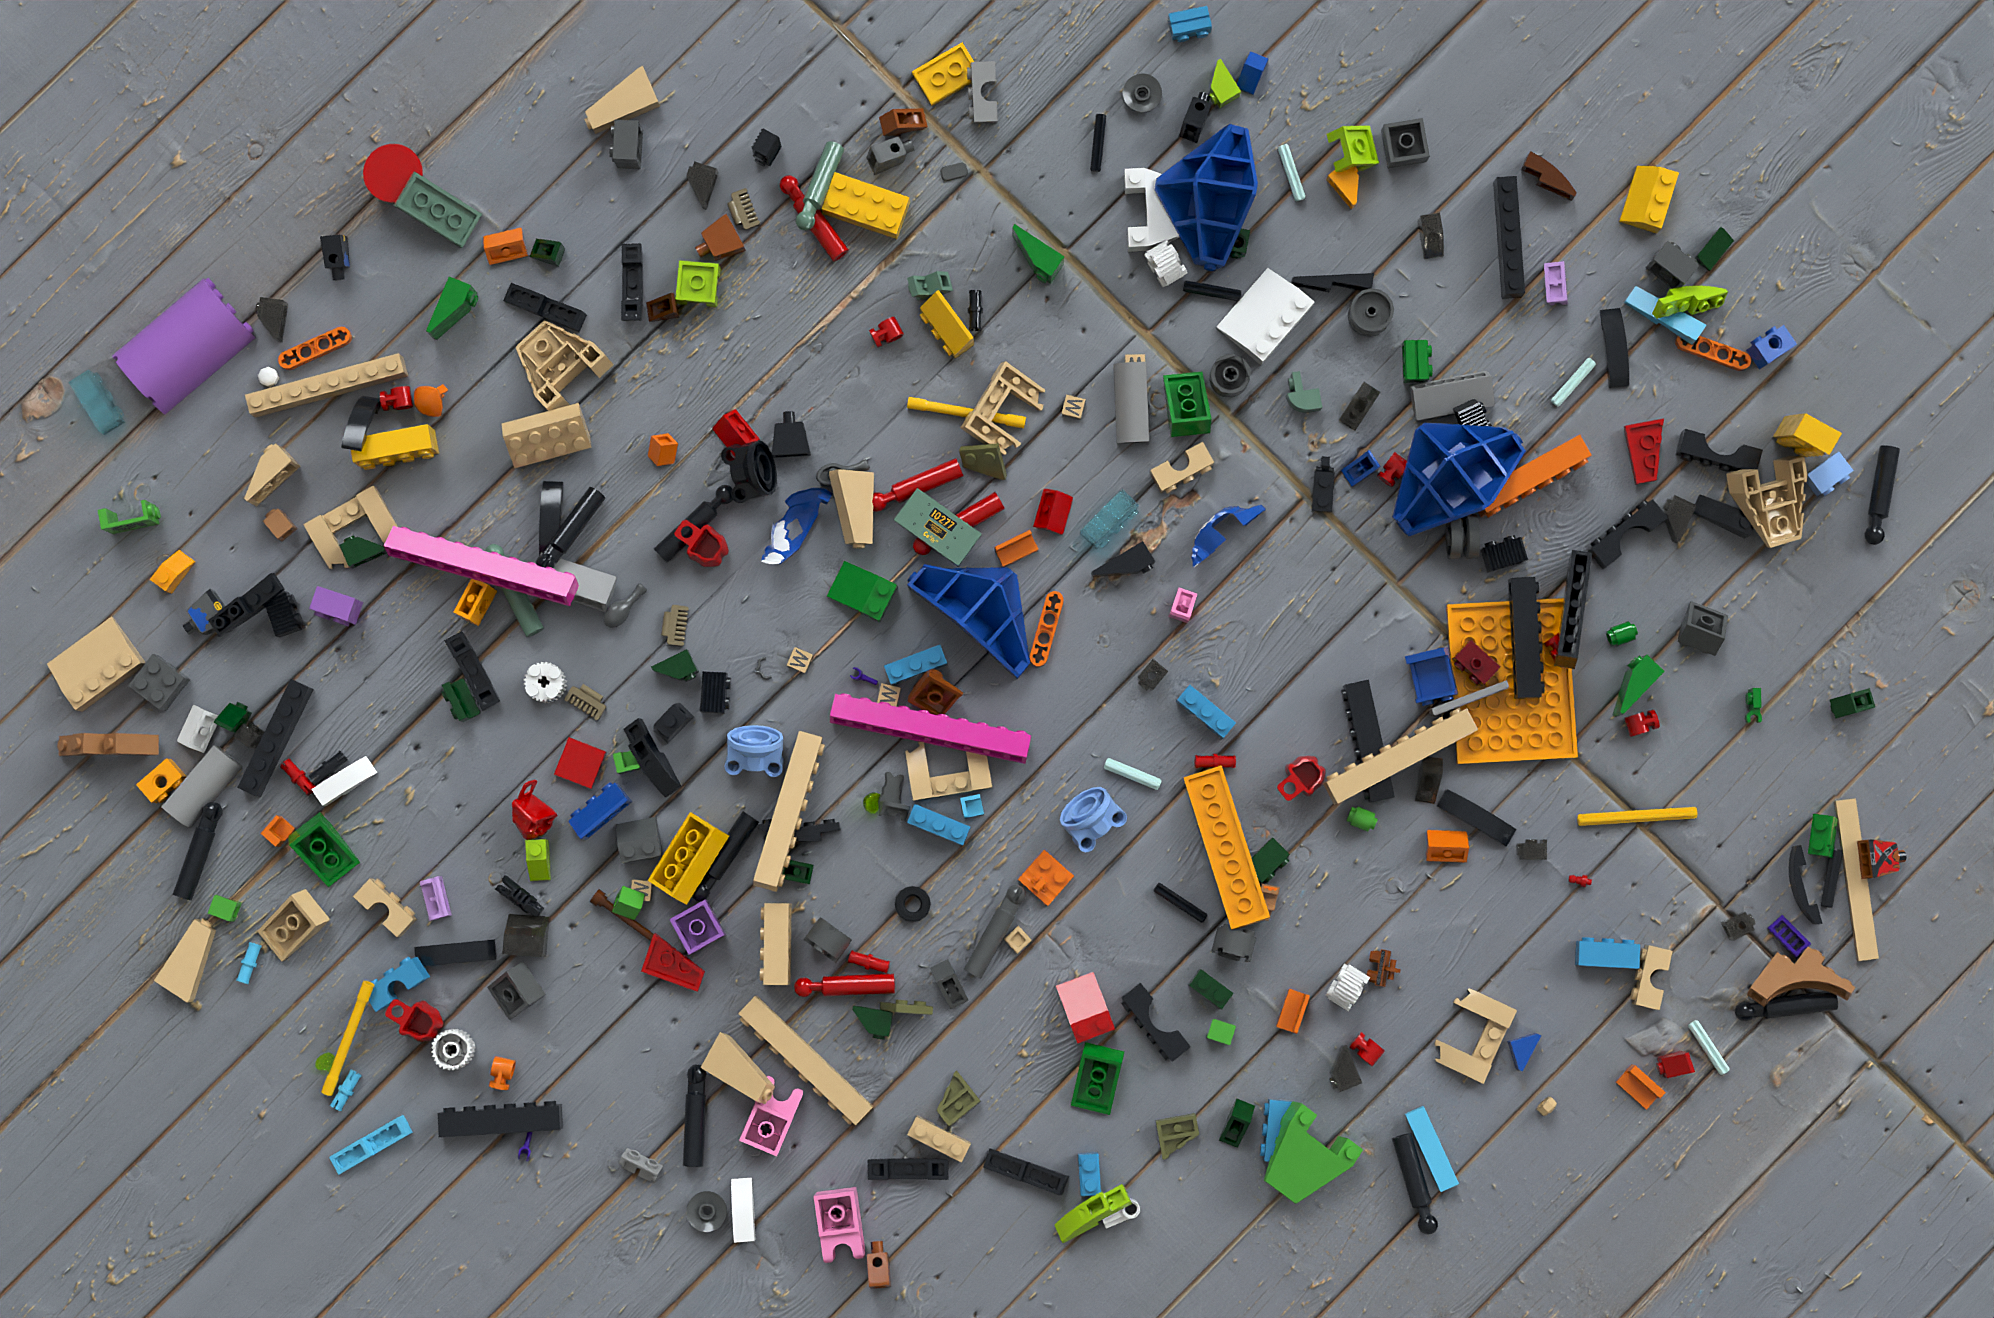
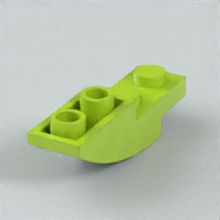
M1684 286L1669 289L1666 297L1658 299L1652 314L1658 319L1686 310L1691 315L1703 313L1707 310L1721 307L1725 302L1728 291L1711 286Z
M1121 1184L1106 1193L1100 1192L1064 1215L1054 1225L1062 1243H1065L1099 1225V1221L1131 1205L1132 1202L1124 1185Z

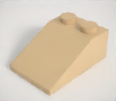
M276 443L269 445L263 451L264 454L260 457L244 498L256 507L301 467L284 448Z
M304 889L292 894L257 932L283 962L317 934L330 919L307 890Z

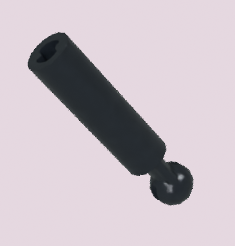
M1881 445L1879 448L1868 515L1872 517V523L1864 533L1865 539L1869 544L1877 545L1885 537L1881 525L1882 519L1887 518L1889 515L1900 448Z
M721 485L716 490V497L711 502L703 501L684 520H688L699 529L708 525L717 516L716 509L721 504H728L733 501L731 497L733 488L729 485ZM678 526L654 548L666 563L687 545L674 535ZM686 526L681 530V535L684 538H689L693 534L691 527Z
M593 487L587 489L549 541V545L542 555L537 558L536 564L538 566L555 568L562 555L566 554L605 500V496Z
M209 802L203 807L199 826L195 829L173 891V895L187 900L193 899L215 837L214 832L218 820L222 816L223 810L220 804Z
M744 811L740 814L727 834L729 835L727 841L692 895L693 899L703 901L709 897L711 888L717 880L722 878L759 821Z
M1820 991L1775 997L1764 1007L1758 1002L1749 1003L1743 1001L1736 1006L1735 1015L1741 1021H1749L1752 1018L1763 1016L1766 1019L1832 1011L1838 1009L1837 995Z
M692 1065L687 1072L688 1092L685 1102L683 1166L703 1167L706 1107L705 1079L707 1073L701 1068V1065Z
M1407 1133L1393 1137L1392 1141L1413 1208L1418 1209L1420 1215L1418 1227L1422 1233L1432 1234L1437 1230L1438 1221L1430 1214L1428 1206L1432 1201L1412 1134Z

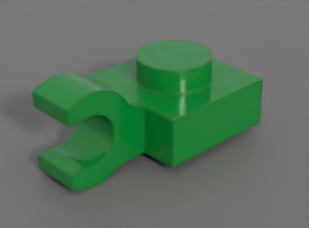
M1761 688L1748 689L1745 697L1746 704L1749 705L1750 709L1745 715V721L1750 723L1751 715H1755L1756 722L1760 723L1762 721L1760 708H1762Z

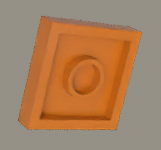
M1043 850L1018 880L1048 906L1074 875L1046 850Z

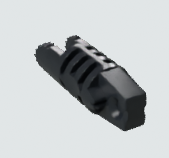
M504 875L502 882L512 892L503 885H497L495 890L518 908H521L525 913L538 917L544 910V907L537 902L533 895H530L520 885Z

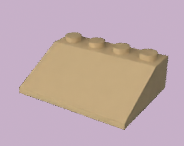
M110 617L47 663L73 708L76 711L83 712L138 672L146 662L115 619Z

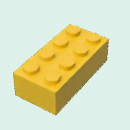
M834 172L822 206V212L824 215L898 239L910 205V198Z
M428 424L367 435L362 451L351 450L353 463L364 470L374 469L375 465L380 464L392 466L395 465L396 461L401 460L403 463L415 461L414 458L417 457L430 459L434 457V454H439L435 430Z
M690 812L648 881L671 897L687 905L729 835Z

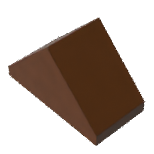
M669 293L646 302L649 322L680 318L678 303L675 300L676 296L674 293Z

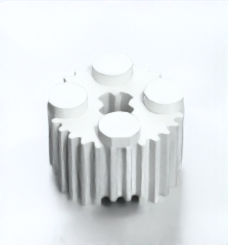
M1167 240L1144 254L1149 268L1153 273H1156L1162 287L1170 285L1187 274L1185 266L1180 265L1181 261L1177 251L1172 244L1169 245Z
M541 662V664H534L529 667L528 674H525L526 678L524 681L526 682L524 685H526V692L536 701L542 703L554 702V700H558L557 697L560 698V695L564 694L563 691H566L565 687L567 685L565 683L567 680L564 679L566 678L563 675L564 672L552 663ZM544 678L550 681L549 685H546L545 688L541 684Z
M1344 963L1336 978L1338 981L1333 980L1326 996H1328L1329 1000L1349 1012L1352 1004H1355L1362 993L1363 986L1367 984L1370 977L1353 966Z
M459 1029L445 1030V1032L437 1035L431 1047L433 1049L431 1053H434L432 1057H435L436 1065L439 1064V1067H443V1069L456 1070L469 1064V1061L472 1060L471 1057H474L473 1052H475V1042L472 1038H469L470 1035H466L467 1032ZM455 1045L457 1052L451 1054L449 1047Z

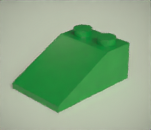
M1014 224L1012 236L1034 274H1036V278L1042 283L1048 282L1051 284L1064 265V256Z
M448 277L426 332L433 339L438 340L469 313L472 307L476 306L478 301L476 290L470 284Z
M1203 372L1163 375L1171 437L1210 433L1212 419Z
M844 561L827 597L875 621L881 622L898 586L876 574Z
M1639 655L1628 663L1629 669L1625 672L1613 711L1615 717L1623 715L1665 672L1648 655L1642 657Z
M321 812L288 836L289 846L328 887L360 863L340 834Z
M1085 1042L1071 1106L1110 1115L1124 1051Z

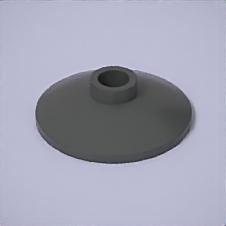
M1136 74L1130 77L1123 87V99L1126 105L1136 112L1145 113L1152 111L1158 106L1162 98L1160 83L1149 74ZM1144 92L1146 96L1140 98L1138 94Z
M703 1191L697 1193L687 1205L688 1221L695 1229L701 1232L717 1230L722 1226L727 1216L725 1201L715 1192ZM709 1207L711 1214H705L704 1208Z

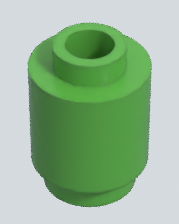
M1352 806L1346 821L1350 822V825L1368 832L1369 829H1374L1378 819L1375 818V813L1358 806L1357 808Z

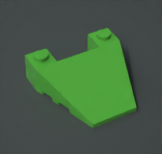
M1293 1101L1281 1119V1128L1275 1140V1149L1273 1156L1271 1155L1264 1181L1297 1204L1350 1169L1363 1149L1350 1139L1341 1136L1337 1137L1330 1149L1325 1147L1307 1133L1317 1114L1302 1103Z

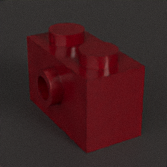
M1469 640L1452 658L1455 661L1454 666L1461 672L1466 671L1470 675L1468 678L1475 685H1485L1500 668L1472 640Z

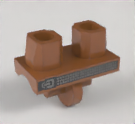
M1381 949V951L1370 952L1369 962L1379 964L1378 970H1368L1367 976L1370 977L1369 981L1377 986L1385 987L1387 979L1393 980L1394 973L1401 972V969L1395 968L1397 960H1390L1391 951Z

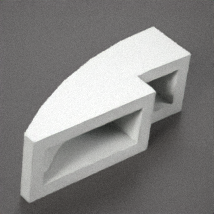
M367 756L311 790L321 805L327 806L377 774V771Z
M752 1177L731 1179L734 1243L755 1241Z

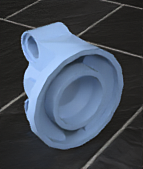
M758 725L737 727L729 731L727 734V757L724 766L726 772L730 775H737L742 769L747 771L765 770L766 774L770 777L779 776L784 765L782 733L776 729ZM730 761H737L739 764L732 765ZM777 763L779 766L772 767L770 764Z
M1102 787L1090 788L1074 797L1065 806L1060 816L1062 826L1072 836L1074 844L1082 852L1092 851L1096 845L1095 840L1105 835L1112 826L1121 827L1127 821L1126 813L1115 804L1107 790ZM1115 813H1118L1115 818H1112ZM1084 838H1087L1084 843H1081Z

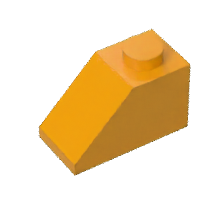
M1352 167L1343 172H1336L1334 170L1327 176L1326 180L1352 210L1357 203L1358 169Z
M178 550L159 566L149 580L164 591L172 594L195 564V561Z

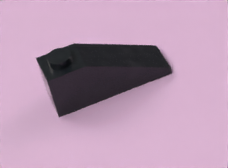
M1701 494L1698 496L1691 513L1744 539L1749 537L1754 529L1741 509Z
M1142 541L1093 570L1091 575L1093 577L1138 574L1141 571L1145 574L1153 569L1152 565L1155 563V560Z

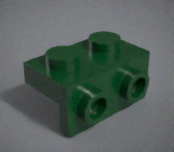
M463 678L454 683L447 682L442 685L444 690L441 693L446 702L450 701L453 707L450 711L455 720L458 719L461 722H465L481 713Z

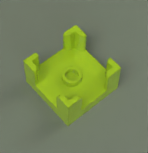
M1342 126L1326 134L1329 143L1338 139L1341 141L1344 158L1334 162L1336 172H1343L1355 166H1359L1357 167L1358 171H1364L1379 164L1370 126Z
M679 260L676 302L682 305H687V302L705 303L708 307H717V284L721 272L719 264Z

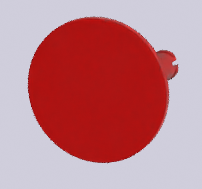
M386 144L378 147L368 156L363 168V178L367 189L373 196L384 202L395 203L412 173L416 172L423 176V168L418 156L408 147L400 144Z

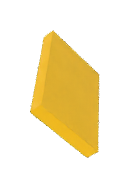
M963 42L913 70L912 75L931 106L971 84V79L967 80V68L974 61Z

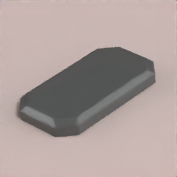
M963 162L942 167L940 170L944 181L966 177L968 174L967 166Z

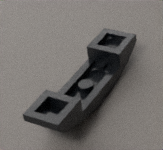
M622 244L621 321H641L643 307L642 244Z
M1620 308L1600 310L1608 362L1607 376L1609 388L1628 387L1629 359Z
M362 396L358 399L350 414L341 448L362 451L367 439V430L374 414H378L380 410V398Z
M543 481L539 519V556L549 545V541L560 528L563 482Z
M463 631L444 640L469 683L482 711L500 702L490 678Z
M1448 789L1445 790L1437 804V807L1463 820L1506 847L1517 830L1489 811Z
M1792 846L1788 869L1793 896L1800 910L1812 924H1823L1818 905H1809L1799 870V866L1806 865L1802 846Z
M495 939L414 947L415 957L419 958L423 966L497 960Z
M937 1158L868 1159V1180H949V1160Z

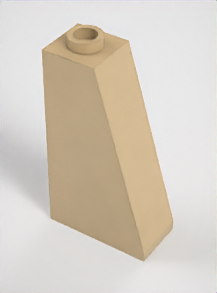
M643 66L636 69L585 111L587 118L584 120L589 130L593 129L595 134L614 126L615 120H630L660 107Z
M841 469L829 471L845 544L853 545V548L863 549L865 545L873 543L872 500L874 472Z
M204 918L201 920L194 919L154 980L187 1003L193 1002L196 997L216 932L211 927L213 924Z
M720 1032L701 1068L753 1100L766 1104L771 1099L775 1086L731 1036Z

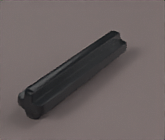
M1096 114L1090 167V170L1093 172L1101 171L1106 124L1105 114Z
M1185 281L1183 291L1234 301L1241 299L1242 292L1238 289Z
M1834 849L1833 857L1829 858L1821 899V906L1826 908H1832L1843 854V851L1840 849Z
M1158 883L1154 888L1155 893L1200 923H1203L1207 918V913L1163 884Z

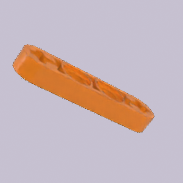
M337 327L282 352L278 357V362L286 370L295 369L348 345L352 340V333L345 327ZM340 332H343L344 334L347 333V335L344 336V341H342L340 338L334 340L337 343L336 345H334L333 340L330 338V336H333L334 339L338 338L340 336ZM327 339L329 347L324 350L320 349V341ZM305 347L311 349V355L307 358L301 356V351ZM294 352H296L298 358L300 359V361H298L296 358L292 359L290 361V365L283 363L284 361H286V356L290 358L295 357L296 355L294 354Z
M1677 336L1675 339L1678 349L1737 371H1743L1751 364V357L1746 352L1702 336L1697 338L1694 349H1691L1693 345L1687 343L1685 346L1682 345L1681 337ZM1700 343H1706L1709 346L1707 353L1700 352L1698 348ZM1718 350H1725L1728 354L1727 359H1719L1717 356ZM1732 353L1735 354L1733 356V358L1735 359L1743 357V361L1746 362V364L1739 366V361L1734 359L1730 363L1729 361L1732 358Z
M1058 591L1050 592L1045 599L1030 653V662L1036 667L1043 666L1048 659L1063 605V596ZM1054 595H1057L1058 600H1060V603H1056L1054 610H1058V613L1046 610V607L1051 608L1052 602L1049 598H1053ZM1046 614H1052L1055 617V622L1052 625L1044 623L1043 618ZM1041 633L1049 635L1050 640L1047 644H1041L1038 641V636ZM1035 645L1041 648H1048L1047 651H1042L1041 656L1044 657V660H1040L1039 663H1036L1035 658H1033V655H1037L1039 648L1035 649Z

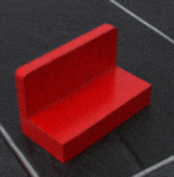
M736 409L723 415L712 427L726 447L733 444L744 445L760 440Z
M1043 489L1033 527L1050 530L1062 535L1073 497L1058 490Z

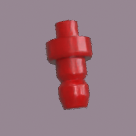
M1570 875L1568 882L1586 887V885H1591L1592 879H1587V875H1582V877Z

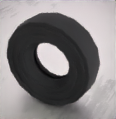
M906 887L896 897V912L905 921H920L930 911V897L920 887ZM911 896L917 897L921 903L919 910L916 912H910L905 907L906 899Z

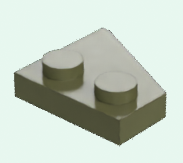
M999 443L960 447L959 453L964 468L1001 480L1006 479L1007 473Z
M897 999L895 1003L880 1002V1010L929 1015L933 1013V1007L926 1006L924 1001H914V1004H908V1000Z
M956 1070L936 1111L950 1127L978 1105L981 1100Z
M1195 1113L1155 1120L1163 1160L1167 1159L1175 1150L1182 1148L1186 1142L1199 1135Z

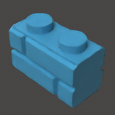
M1207 6L1168 14L1172 40L1185 42L1189 40V37L1197 36V38H1204L1208 36V33H1211L1212 25Z
M1078 1153L1080 1195H1096L1101 1192L1099 1153Z

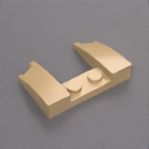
M1006 361L1000 363L991 377L992 381L974 410L968 414L960 427L983 444L999 443L1002 455L1007 454L1004 449L1014 445L1017 448L1021 445V442L991 422L1008 393L1010 392L1035 409L1042 411L1043 404H1038L1039 392H1045L1044 388Z
M375 486L360 492L355 498L323 516L319 515L303 524L329 569H333L332 564H344V568H350L334 533L367 515L385 544L392 527H398Z
M918 742L920 746L911 753L908 750L905 751L913 801L992 788L988 759L985 755L966 752L969 771L930 778L924 743Z
M1469 988L1467 989L1470 993L1461 1001L1456 998L1453 1003L1488 1019L1472 1055H1469L1436 1039L1435 1046H1440V1059H1435V1061L1484 1084L1492 1067L1491 1063L1517 1010Z

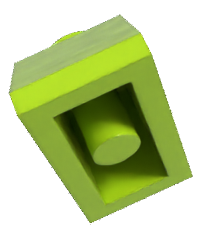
M1220 58L1216 63L1209 95L1211 102L1222 108L1239 98L1241 90Z
M525 840L526 862L530 881L551 880L549 840Z

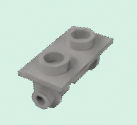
M628 1148L621 1156L619 1162L622 1165L621 1168L635 1173L637 1168L641 1169L638 1176L649 1182L651 1180L656 1181L663 1167L656 1160L649 1159L640 1155L638 1151Z

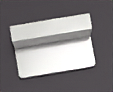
M193 705L177 742L204 753L217 726L213 722L218 715Z

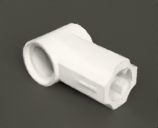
M1130 1198L1131 1202L1136 1205V1211L1132 1214L1127 1213L1125 1208L1102 1219L1105 1227L1109 1228L1125 1220L1137 1217L1140 1213L1138 1202Z

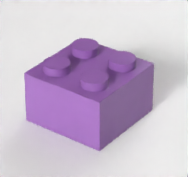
M317 586L309 609L315 611L314 615L327 620L333 617L334 622L349 627L350 623L356 625L363 602Z
M703 900L669 919L688 955L697 952L726 935L708 900Z

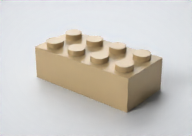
M579 403L502 423L503 438L514 468L592 448L590 434Z
M764 903V907H761V920H764V928L760 930V939L764 940V948H760V960H764V968H760V981H763V985L791 984L792 904Z

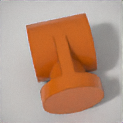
M495 1056L490 1073L491 1076H495L494 1081L490 1080L489 1087L509 1090L510 1085L506 1083V1080L512 1079L516 1061Z

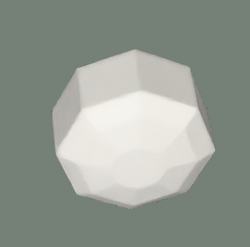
M270 367L261 369L258 374L260 383L267 387L276 385L279 380L277 371Z

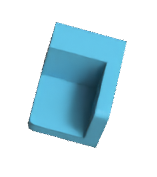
M980 794L960 798L964 818L984 815Z

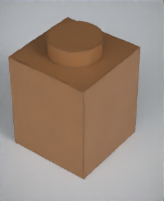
M278 508L269 511L265 516L266 519L263 520L265 525L280 541H284L297 530V527L287 515Z

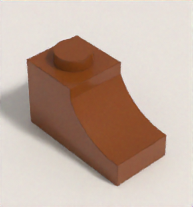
M923 108L892 109L879 117L883 136H899L903 133L924 130L928 127Z

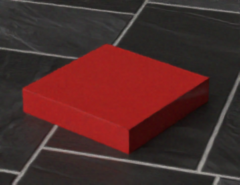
M569 737L554 775L592 789L607 752Z

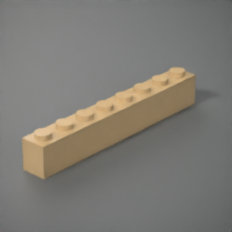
M397 353L246 394L245 398L249 413L256 418L408 376L404 357Z
M1459 707L1449 712L1450 717L1446 719L1440 717L1432 721L1433 726L1427 729L1423 726L1415 730L1414 736L1409 738L1408 735L1399 738L1396 740L1398 744L1393 747L1388 744L1379 749V754L1373 756L1371 753L1363 757L1362 763L1356 765L1354 762L1344 767L1345 772L1339 775L1335 772L1327 776L1328 781L1324 782L1323 785L1333 804H1338L1477 731L1478 728L1468 709L1461 710Z
M802 731L798 733L753 879V886L777 892L779 886H783L785 880L783 870L784 867L788 868L791 856H788L790 848L794 849L797 840L794 834L796 830H800L802 824L800 814L801 811L805 812L808 800L805 798L807 792L811 793L814 784L811 778L813 774H817L819 768L817 758L818 755H823L825 744H822V737Z
M757 995L738 1013L741 1016L739 1020L747 1027L751 1025L756 1030L754 1034L761 1041L767 1040L771 1044L769 1048L776 1055L780 1053L785 1058L783 1061L791 1069L795 1067L800 1072L798 1076L804 1082L810 1081L814 1085L812 1089L820 1097L824 1095L829 1100L827 1102L828 1105L835 1111L839 1109L844 1114L842 1118L848 1124L854 1123L857 1125L872 1109L873 1106Z

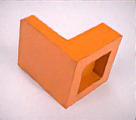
M669 433L653 435L650 440L648 457L657 466L674 464L678 443Z
M276 815L260 834L275 847H281L288 839V836L295 831V827L282 816Z

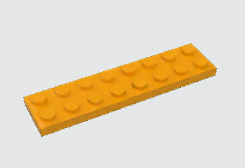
M1222 765L1183 777L1231 930L1270 919Z

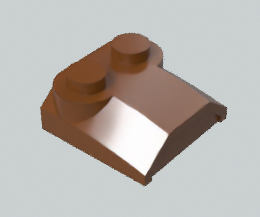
M931 669L926 671L914 685L908 696V702L933 715L946 714L958 698L963 695V692L944 680L943 674L940 671Z

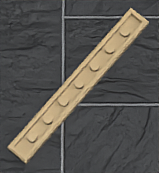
M1856 798L1834 801L1836 818H1838L1837 826L1840 846L1843 851L1842 860L1857 961L1879 959L1868 880L1861 879L1857 841L1862 840Z

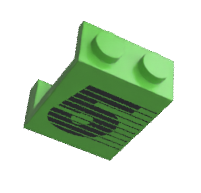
M141 500L144 515L142 517L118 522L117 513L106 508L99 509L98 516L101 529L111 534L158 525V519L161 518L160 510L156 505L146 500Z

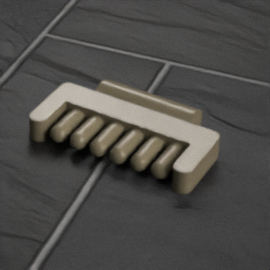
M744 188L731 193L733 201L728 202L727 205L735 225L742 224L744 230L759 226L760 221L755 216L756 212H752L754 208L752 207L753 204L749 203L751 199L748 198L747 189Z
M672 605L671 612H664L661 636H668L667 644L684 646L683 641L685 638L682 636L685 635V632L682 631H685L686 627L682 626H686L687 623L682 621H687V617L682 616H687L688 613L682 611H688L689 608L687 606Z
M585 684L580 689L572 686L564 699L567 702L570 701V704L574 703L575 707L578 706V709H582L586 714L589 715L591 713V717H594L595 720H599L606 709V705L601 703L604 696Z

